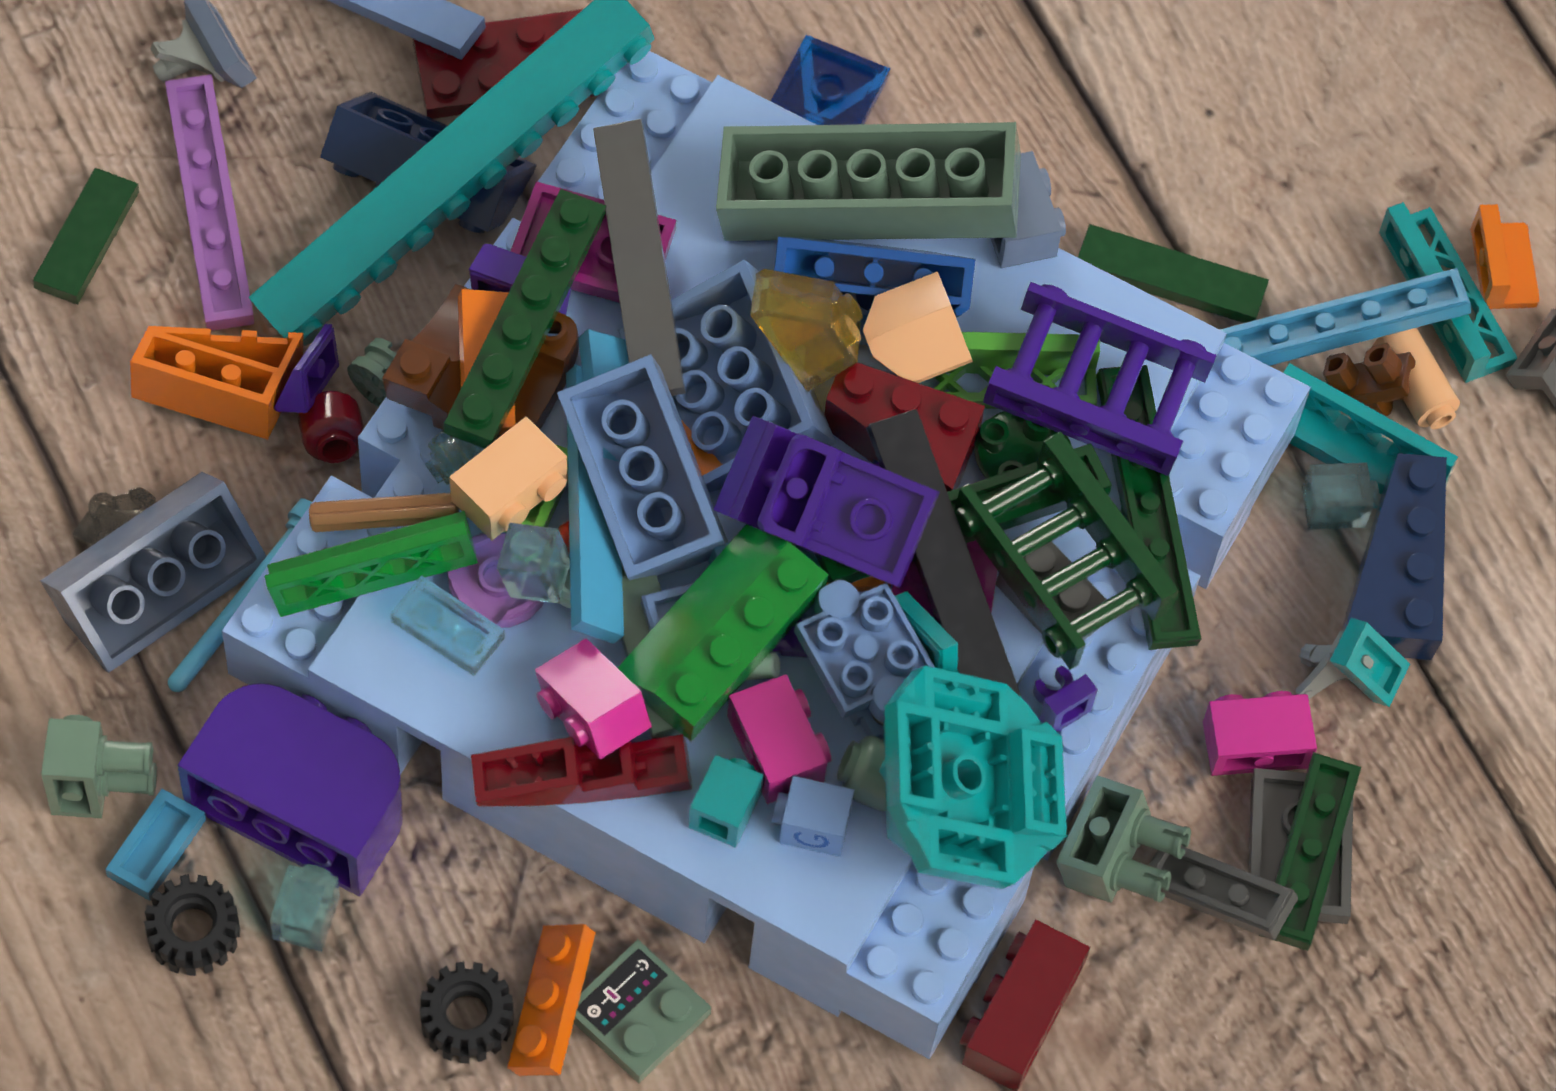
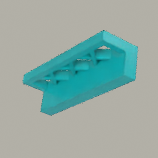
M1404 202L1388 207L1379 233L1406 281L1443 272L1441 266L1447 267L1450 270L1458 269L1471 307L1476 314L1474 323L1469 314L1432 323V326L1464 382L1467 383L1512 366L1518 357L1431 207L1410 214ZM1425 225L1433 239L1431 247L1426 242L1418 228L1419 226ZM1484 341L1492 343L1499 356L1489 359L1491 353Z
M1290 363L1288 364L1283 373L1311 387L1296 432L1290 441L1291 445L1381 495L1387 475L1398 453L1447 457V485L1458 456ZM1339 411H1341V412L1345 413L1346 415L1350 416V418H1348V417H1346L1345 415L1341 414ZM1382 435H1384V436L1390 438L1393 442H1391L1390 440H1388V439L1382 437Z

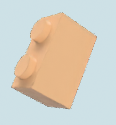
M525 417L449 477L451 501L461 511H465L466 516L492 541L502 532H511L518 528L526 519L528 512L542 500L547 502L560 494L568 481L567 455L535 424Z

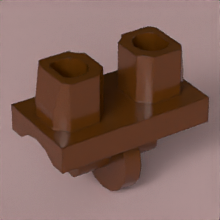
M1385 343L1372 346L1366 351L1364 362L1354 364L1345 353L1330 355L1326 359L1323 375L1328 385L1369 406L1382 415L1389 416L1393 410V401L1403 399L1409 395V374L1411 369L1415 368L1416 361L1410 352L1396 354L1389 344Z

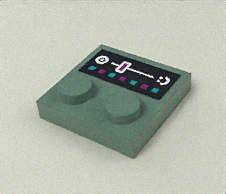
M637 939L581 992L574 1024L636 1082L640 1083L711 1014L712 1007Z

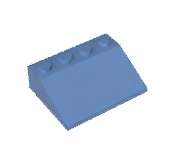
M744 259L671 300L686 394L675 395L672 398L680 419L692 431L691 435L695 445L703 451L713 454L723 464L703 475L709 492L722 489L752 416L779 425L794 433L805 435L829 446L836 444L767 277ZM624 327L618 329L620 337L625 339Z

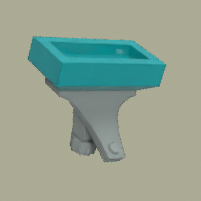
M1351 618L1344 631L1338 633L1333 645L1305 644L1301 648L1299 656L1301 663L1309 667H1315V669L1295 690L1297 695L1308 694V699H1310L1334 682L1349 679L1373 702L1390 707L1410 663L1367 622Z

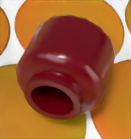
M324 391L318 393L310 410L307 413H299L298 416L304 448L309 455L317 460L328 463L346 461L359 451L358 436L364 429L358 403L349 394L343 392Z

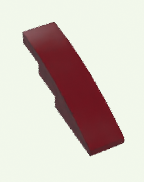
M683 734L634 743L629 741L602 759H599L585 744L581 747L577 746L573 737L471 755L475 800L478 807L590 803L692 789L687 742Z

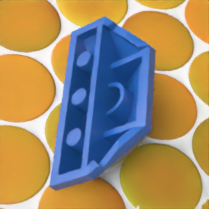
M778 236L773 287L816 340L868 346L863 328L875 296L937 271L956 318L969 310L976 259L924 250L826 239Z

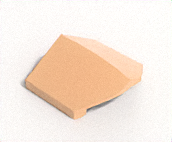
M938 271L875 296L863 328V333L873 358L894 374L920 383L973 362Z

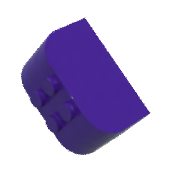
M252 684L232 691L214 708L177 765L184 801L204 811L205 817L359 897L364 892L401 830L403 811L400 768L391 748L380 738L373 735L371 730L361 721L352 717L342 719L328 712L322 702L307 694H302L299 697L281 687L270 684Z

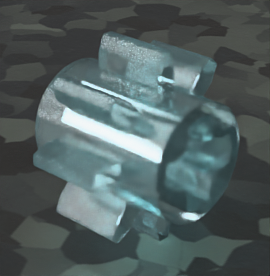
M443 430L429 442L428 448L431 451L430 456L432 458L425 463V466L437 483L444 481L448 485L450 484L449 477L483 451L484 448L444 434Z

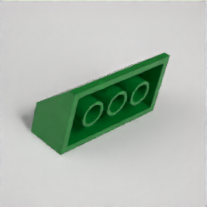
M746 524L619 665L618 669L641 691L644 703L691 742L729 700V695L737 691L814 604L815 597L821 588L826 586L829 574L789 541Z

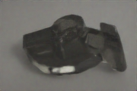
M142 487L129 489V493L116 496L108 493L95 494L88 503V512L72 533L74 540L87 548L91 547V545H94L156 503L155 496Z

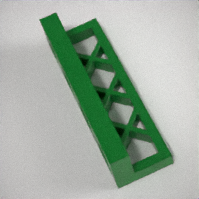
M465 511L267 564L269 574L264 576L267 589L280 617L474 565L478 563L467 516Z

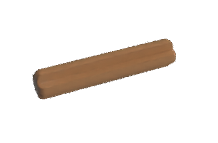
M451 492L324 501L310 504L309 521L314 532L410 526L458 513L460 509L451 501Z

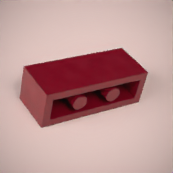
M1036 919L1027 935L1018 931L1005 959L1012 962L1004 977L997 973L994 975L982 1000L989 1004L982 1019L973 1016L961 1037L960 1044L966 1046L962 1065L1013 1091H1018L1085 965L1090 946Z

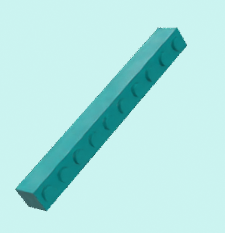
M627 0L592 1L248 298L283 338H288V332L303 333V346L311 344L327 321L337 313L340 315L347 313L360 301V293L374 281L380 283L391 276L398 266L396 262L410 250L416 252L427 245L434 236L433 230L446 219L449 221L454 220L463 214L471 203L469 199L483 187L490 189L499 183L507 172L505 169L519 156L526 158L535 152L543 142V135L555 125L561 127L571 121L579 111V104L591 94L597 96L607 90L615 80V73L627 63L633 65L643 59L652 47L650 43L655 40L648 22Z

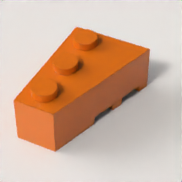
M148 326L130 361L131 397L268 440L281 412L275 411L276 402L293 369L303 356V333L288 332V338L257 337V331L242 330L241 336L211 335V329Z

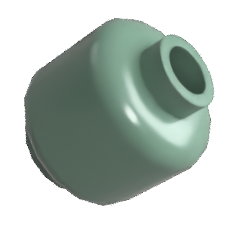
M869 735L859 743L852 741L841 759L837 779L843 782V787L854 789V801L885 812V781L879 772L885 758L884 739Z

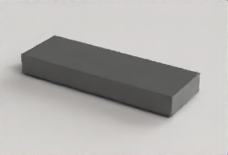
M1180 847L1185 849V854L1180 859L1157 850L1149 865L1171 872V882L1168 891L1160 890V892L1165 893L1166 898L1275 941L1298 900L1295 891L1186 847Z

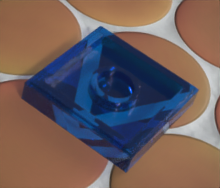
M806 34L771 102L816 125L865 124L889 78L890 68Z

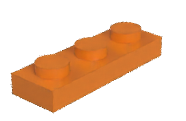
M586 924L544 925L542 928L507 1066L508 1069L518 1076L561 1075L596 934Z

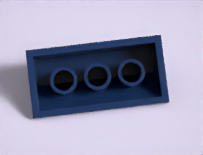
M369 92L337 105L320 158L334 163L333 169L343 175L350 177H359L361 175L374 181L376 188L448 125L376 93ZM518 157L505 168L507 172L499 183L490 189L483 187L469 199L471 202L469 207L463 214L457 217L459 219L458 224L475 233L489 232L504 224L534 174L537 165Z

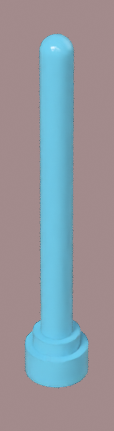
M304 498L299 499L288 513L289 521L286 523V528L288 529L168 678V687L171 691H184L223 643V628L266 569L267 564L270 563L312 503L311 501Z

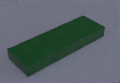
M96 167L94 168L33 279L34 289L74 304H79L139 194L138 183Z

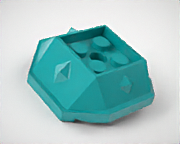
M925 665L913 670L884 706L885 758L879 772L885 781L887 837L911 857L918 873L999 889L1014 885L1048 851L1053 850L1067 837L1062 736L1047 722L1041 723L1030 706L1007 684Z

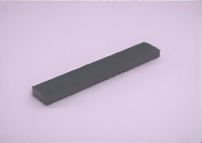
M637 119L593 128L629 363L651 354L661 367L671 396L686 394L642 120Z

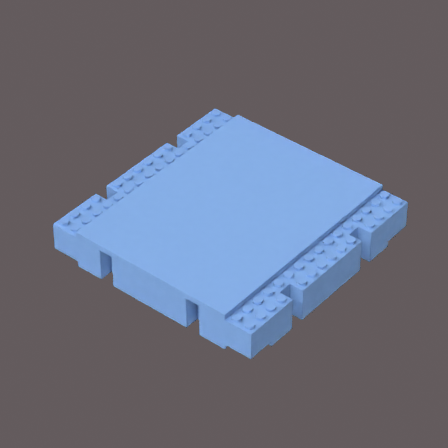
M651 51L636 64L630 65L627 63L615 73L614 82L607 90L597 96L538 182L604 200L593 128L641 119L644 126L657 214L677 220L676 231L665 260L671 300L745 259L768 278L823 412H825L827 395L843 358L896 375L873 358L867 345L823 341L814 338L773 287L778 240L724 241L716 211L723 128L725 126L816 124L720 75H717L714 81L710 82ZM512 217L493 245L511 251L521 222ZM990 238L835 240L924 250L976 259L970 309L956 318L961 332L1027 333L1034 315L1022 311L1021 307L1029 284L1033 282L1038 285L1049 284L1059 287L1071 298L1177 340H1193L1203 345L1208 352L1217 355L1205 383L1191 378L1170 431L1174 437L1184 440L1169 478L1193 598L1197 585L1207 589L1248 519L1253 504L1293 438L1311 388L1310 386L1225 344L1224 341L1227 333L1058 248L1057 257L1001 269ZM469 278L464 287L472 289ZM571 290L566 315L575 322L578 336L587 329L621 338L618 329L624 326L620 303ZM1055 323L1051 324L1048 334H1080ZM548 333L547 336H556L558 334ZM1100 342V355L1096 374L1099 368L1121 367L1126 352ZM579 349L575 365L582 367ZM1145 359L1143 365L1148 367L1157 412L1173 370ZM965 373L956 381L967 392L980 393L988 386V382L979 374ZM933 377L919 384L935 388L940 382ZM1062 377L1055 383L1057 387L1059 386ZM1084 378L1077 395H1085ZM1097 385V406L1100 407L1101 401ZM386 397L358 436L362 492L330 476L312 503L450 493L449 477L483 451L484 448L444 434V430L434 427L432 416L388 400ZM558 398L541 431L554 444L567 448V418ZM984 409L982 424L985 420L1003 412V410ZM834 436L836 444L832 447L866 462L879 463L876 460L870 462ZM1068 437L1073 449L1087 445L1084 442ZM1093 446L1112 484L1108 496L1122 513L1111 453ZM974 450L959 488L968 483L972 484L986 479L977 465ZM568 483L540 545L534 543L540 548L548 563L549 591L543 606L529 620L511 628H488L468 620L457 611L449 595L448 572L280 617L267 589L264 575H268L269 572L268 567H266L223 628L222 635L228 674L248 685L270 684L281 687L299 697L302 694L310 695L322 702L328 712L342 719L352 717L361 721L371 730L373 735L380 738L391 748L397 758L400 774L423 741L437 748L441 752L443 800L702 943L706 942L726 908L754 922L749 962L751 970L837 1017L841 1011L929 1060L973 984L979 980L1024 903L1033 868L1014 885L1003 889L918 873L911 857L887 837L886 811L876 810L854 800L852 801L840 857L780 844L781 825L772 823L776 801L767 804L762 792L736 848L688 828L690 806L715 755L728 760L729 758H739L748 762L727 717L729 700L691 742L686 739L692 789L590 803L478 807L475 800L471 755L570 737L562 720L559 717L552 720L542 709L536 695L541 691L535 669L585 638L617 668L627 658L621 639L612 644L572 630L571 608L562 606L552 596L550 590L551 575L557 566L565 562L554 554L553 547L555 545L552 543V534L561 524L569 520ZM722 489L709 492L714 506ZM309 506L269 564L406 526L314 532L309 521ZM1062 511L1004 530V532L1012 541ZM717 512L727 540L731 542L746 524ZM467 517L472 537L482 533ZM1076 527L1052 541L1071 562L1096 549L1095 541L1085 528L1080 529ZM794 545L820 567L813 551ZM708 560L685 570L657 575L661 591L694 583L709 566ZM1106 566L1087 577L1106 599L1126 589V583L1115 568L1110 569ZM995 585L991 614L1021 697L1030 706L1038 719L1040 718L1043 705L1034 697L1033 688L1035 681L1041 679L1050 690L1061 689V685L1054 677L1056 668L1059 666L1066 667L1071 672L1074 681L1086 674L1098 689L1092 711L1058 731L1063 741L1067 829L1096 776L1101 771L1172 648L1148 649L1141 609L1134 607L1100 627L1085 639L1086 647L1080 663L1070 670L1061 657L1056 658L1048 651L1043 642L1042 634ZM770 652L776 653L780 660V674L778 677L787 674L793 689H801L804 692L811 711V718H808L814 734L822 733L827 741L832 760L827 763L824 783L843 787V782L837 779L841 759L852 741L859 743L863 738L867 737L861 724L854 726L850 717L842 719L809 658L781 656L779 652ZM771 679L745 680L736 692ZM649 729L632 739L631 742L652 739ZM1054 849L1048 851L1042 858L1048 861Z

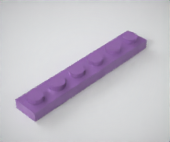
M212 74L165 81L206 328L213 331L253 325L254 315L251 300L248 298L250 292Z

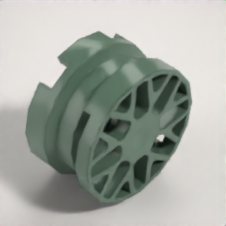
M375 338L364 349L365 356H358L347 367L348 375L354 386L368 401L378 408L387 397L382 377L397 354L390 350L393 346L392 342L383 338Z

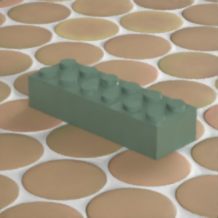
M1016 122L725 126L723 128L716 204L724 241L778 240V236L826 240L1017 238L1021 166Z

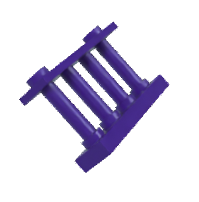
M1030 282L1021 310L1034 316L1012 368L1005 370L995 366L984 395L983 403L1053 431H1061L1063 435L1086 444L1091 443L1096 448L1169 476L1184 441L1174 437L1170 431L1190 380L1194 378L1205 383L1217 355L1208 352L1203 345L1193 340H1177L1071 298L1065 291L1054 285H1038ZM1052 323L1080 333L1060 384L1054 388L1037 383L1030 376ZM1099 339L1100 342L1126 352L1105 406L1100 407L1080 400L1077 395ZM1145 359L1173 370L1153 422L1148 425L1128 419L1124 414Z

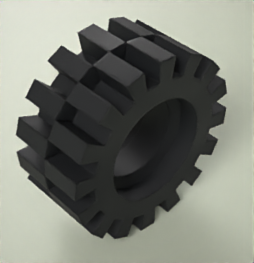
M189 874L180 876L181 884L174 886L171 879L163 883L165 892L161 894L156 890L151 896L152 906L148 904L146 906V921H144L148 944L151 952H155L156 960L162 966L167 962L170 971L178 974L181 967L186 969L187 976H196V968L203 967L204 973L207 974L213 971L212 964L217 961L223 966L228 961L227 952L234 953L238 946L236 937H240V925L237 906L234 905V899L229 890L224 893L223 885L217 880L210 885L208 884L207 876L198 875L197 882H190ZM188 909H199L206 912L213 921L210 932L198 941H184L178 938L172 930V925L175 918L181 912Z
M465 961L456 962V970L450 972L447 966L439 970V978L436 980L432 976L427 982V991H422L420 998L422 1033L424 1038H429V1046L436 1053L438 1049H441L443 1058L449 1061L452 1060L453 1055L460 1056V1063L469 1064L470 1056H477L478 1062L487 1059L488 1051L491 1050L494 1055L499 1052L502 1040L507 1042L511 1035V1026H513L514 1018L512 994H509V985L505 979L499 981L498 972L493 968H490L488 973L483 971L482 963L474 962L473 969H465ZM461 996L476 997L486 1006L487 1016L485 1020L473 1029H460L454 1026L447 1018L446 1012L449 1005Z

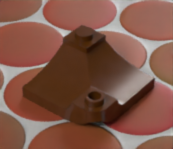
M456 283L439 310L423 330L411 341L408 339L404 340L382 377L388 400L432 416L434 427L444 430V422L461 390L458 295L461 289L469 288ZM558 312L549 333L558 335L546 337L515 400V424L527 417L541 430L559 398L557 392L562 391L566 385V373L575 365L579 351L577 326L569 316Z

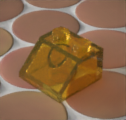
M763 269L756 273L750 316L785 363L790 366L807 392L858 362L859 341L861 340L860 325L863 315L859 305L849 293L843 295L832 281Z

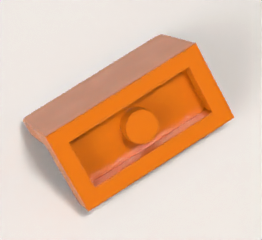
M1498 204L1479 205L1470 230L1482 297L1489 309L1537 307L1540 297L1528 225L1523 222L1501 223Z

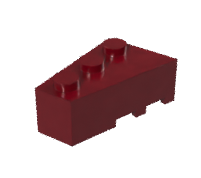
M843 358L825 404L824 415L832 434L870 462L878 461L866 427L871 423L917 409L947 492L958 489L975 447L985 406Z

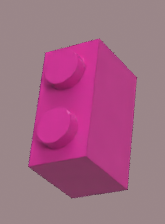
M587 638L535 669L541 691L536 695L544 712L552 720L559 717L564 723L569 736L573 737L575 744L579 747L585 744L599 759L607 756L652 727L641 691Z
M787 674L729 695L728 720L748 763L754 766L758 773L763 774L761 792L767 804L777 801L779 792L789 794L793 776L825 782L827 763L832 760L829 746L822 733L814 734L808 718H811V711L807 698L801 689H793Z
M1275 691L1264 697L1246 699L1241 695L1231 694L1219 697L1215 701H1209L1203 719V728L1211 776L1253 773L1254 768L1282 771L1308 769L1311 756L1317 750L1308 694L1292 695L1289 691Z

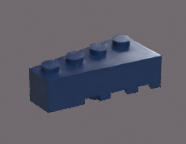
M1397 454L1386 478L1341 630L1344 631L1351 618L1367 622L1404 658L1432 660L1443 641L1447 457Z

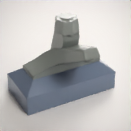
M184 0L186 19L182 21L183 30L181 35L177 39L170 41H154L150 47L155 58L160 59L152 67L156 76L162 82L192 69L212 74L220 82L225 80L240 88L257 79L218 9L209 0Z

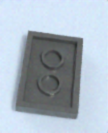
M1254 768L1251 775L1249 873L1275 883L1306 773ZM1353 799L1319 915V922L1348 924L1351 917Z

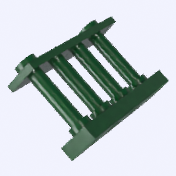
M1060 431L1044 440L1037 461L1038 470L981 501L968 483L960 488L954 511L961 531L967 537H974L1041 629L1042 639L1048 651L1056 658L1061 657L1071 670L1079 665L1086 647V643L1082 639L1083 637L1134 607L1144 608L1151 619L1155 621L1170 612L1179 590ZM1047 487L1052 490L1056 489L1065 500L1067 509L1010 541L994 518ZM1076 527L1080 529L1085 528L1095 541L1096 549L1040 581L1023 557ZM1106 566L1110 569L1115 568L1126 583V589L1069 621L1053 597Z

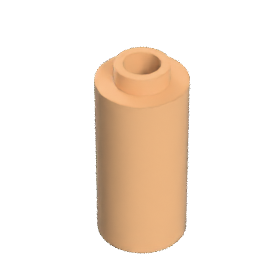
M1413 328L1378 337L1373 346L1388 343L1396 354L1410 352L1416 361L1415 368L1411 369L1409 374V395L1405 396L1403 400L1418 426H1430L1431 429H1439L1452 422L1456 417L1455 411L1459 408L1460 401L1418 329Z

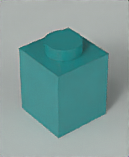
M715 755L690 806L688 828L736 848L760 799L763 774L758 773L754 766L742 759L729 758L728 760Z

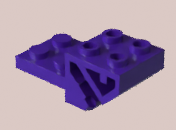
M752 416L713 510L900 588L940 492L844 453L820 441Z

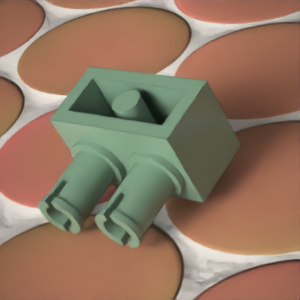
M68 715L63 719L49 718L41 776L51 815L102 819L105 796L108 797L110 792L155 795L157 763H153L152 742L108 741L107 736L103 735L101 722L93 721L91 718L83 715Z
M1097 775L1056 863L1065 886L1072 890L1112 903L1117 891L1122 888L1151 898L1156 902H1162L1166 895L1160 892V890L1168 891L1171 882V872L1132 860L1137 848L1144 845L1180 859L1185 854V849L1180 847L1182 845L1188 848L1191 829L1187 826H1180L1151 816L1143 790Z

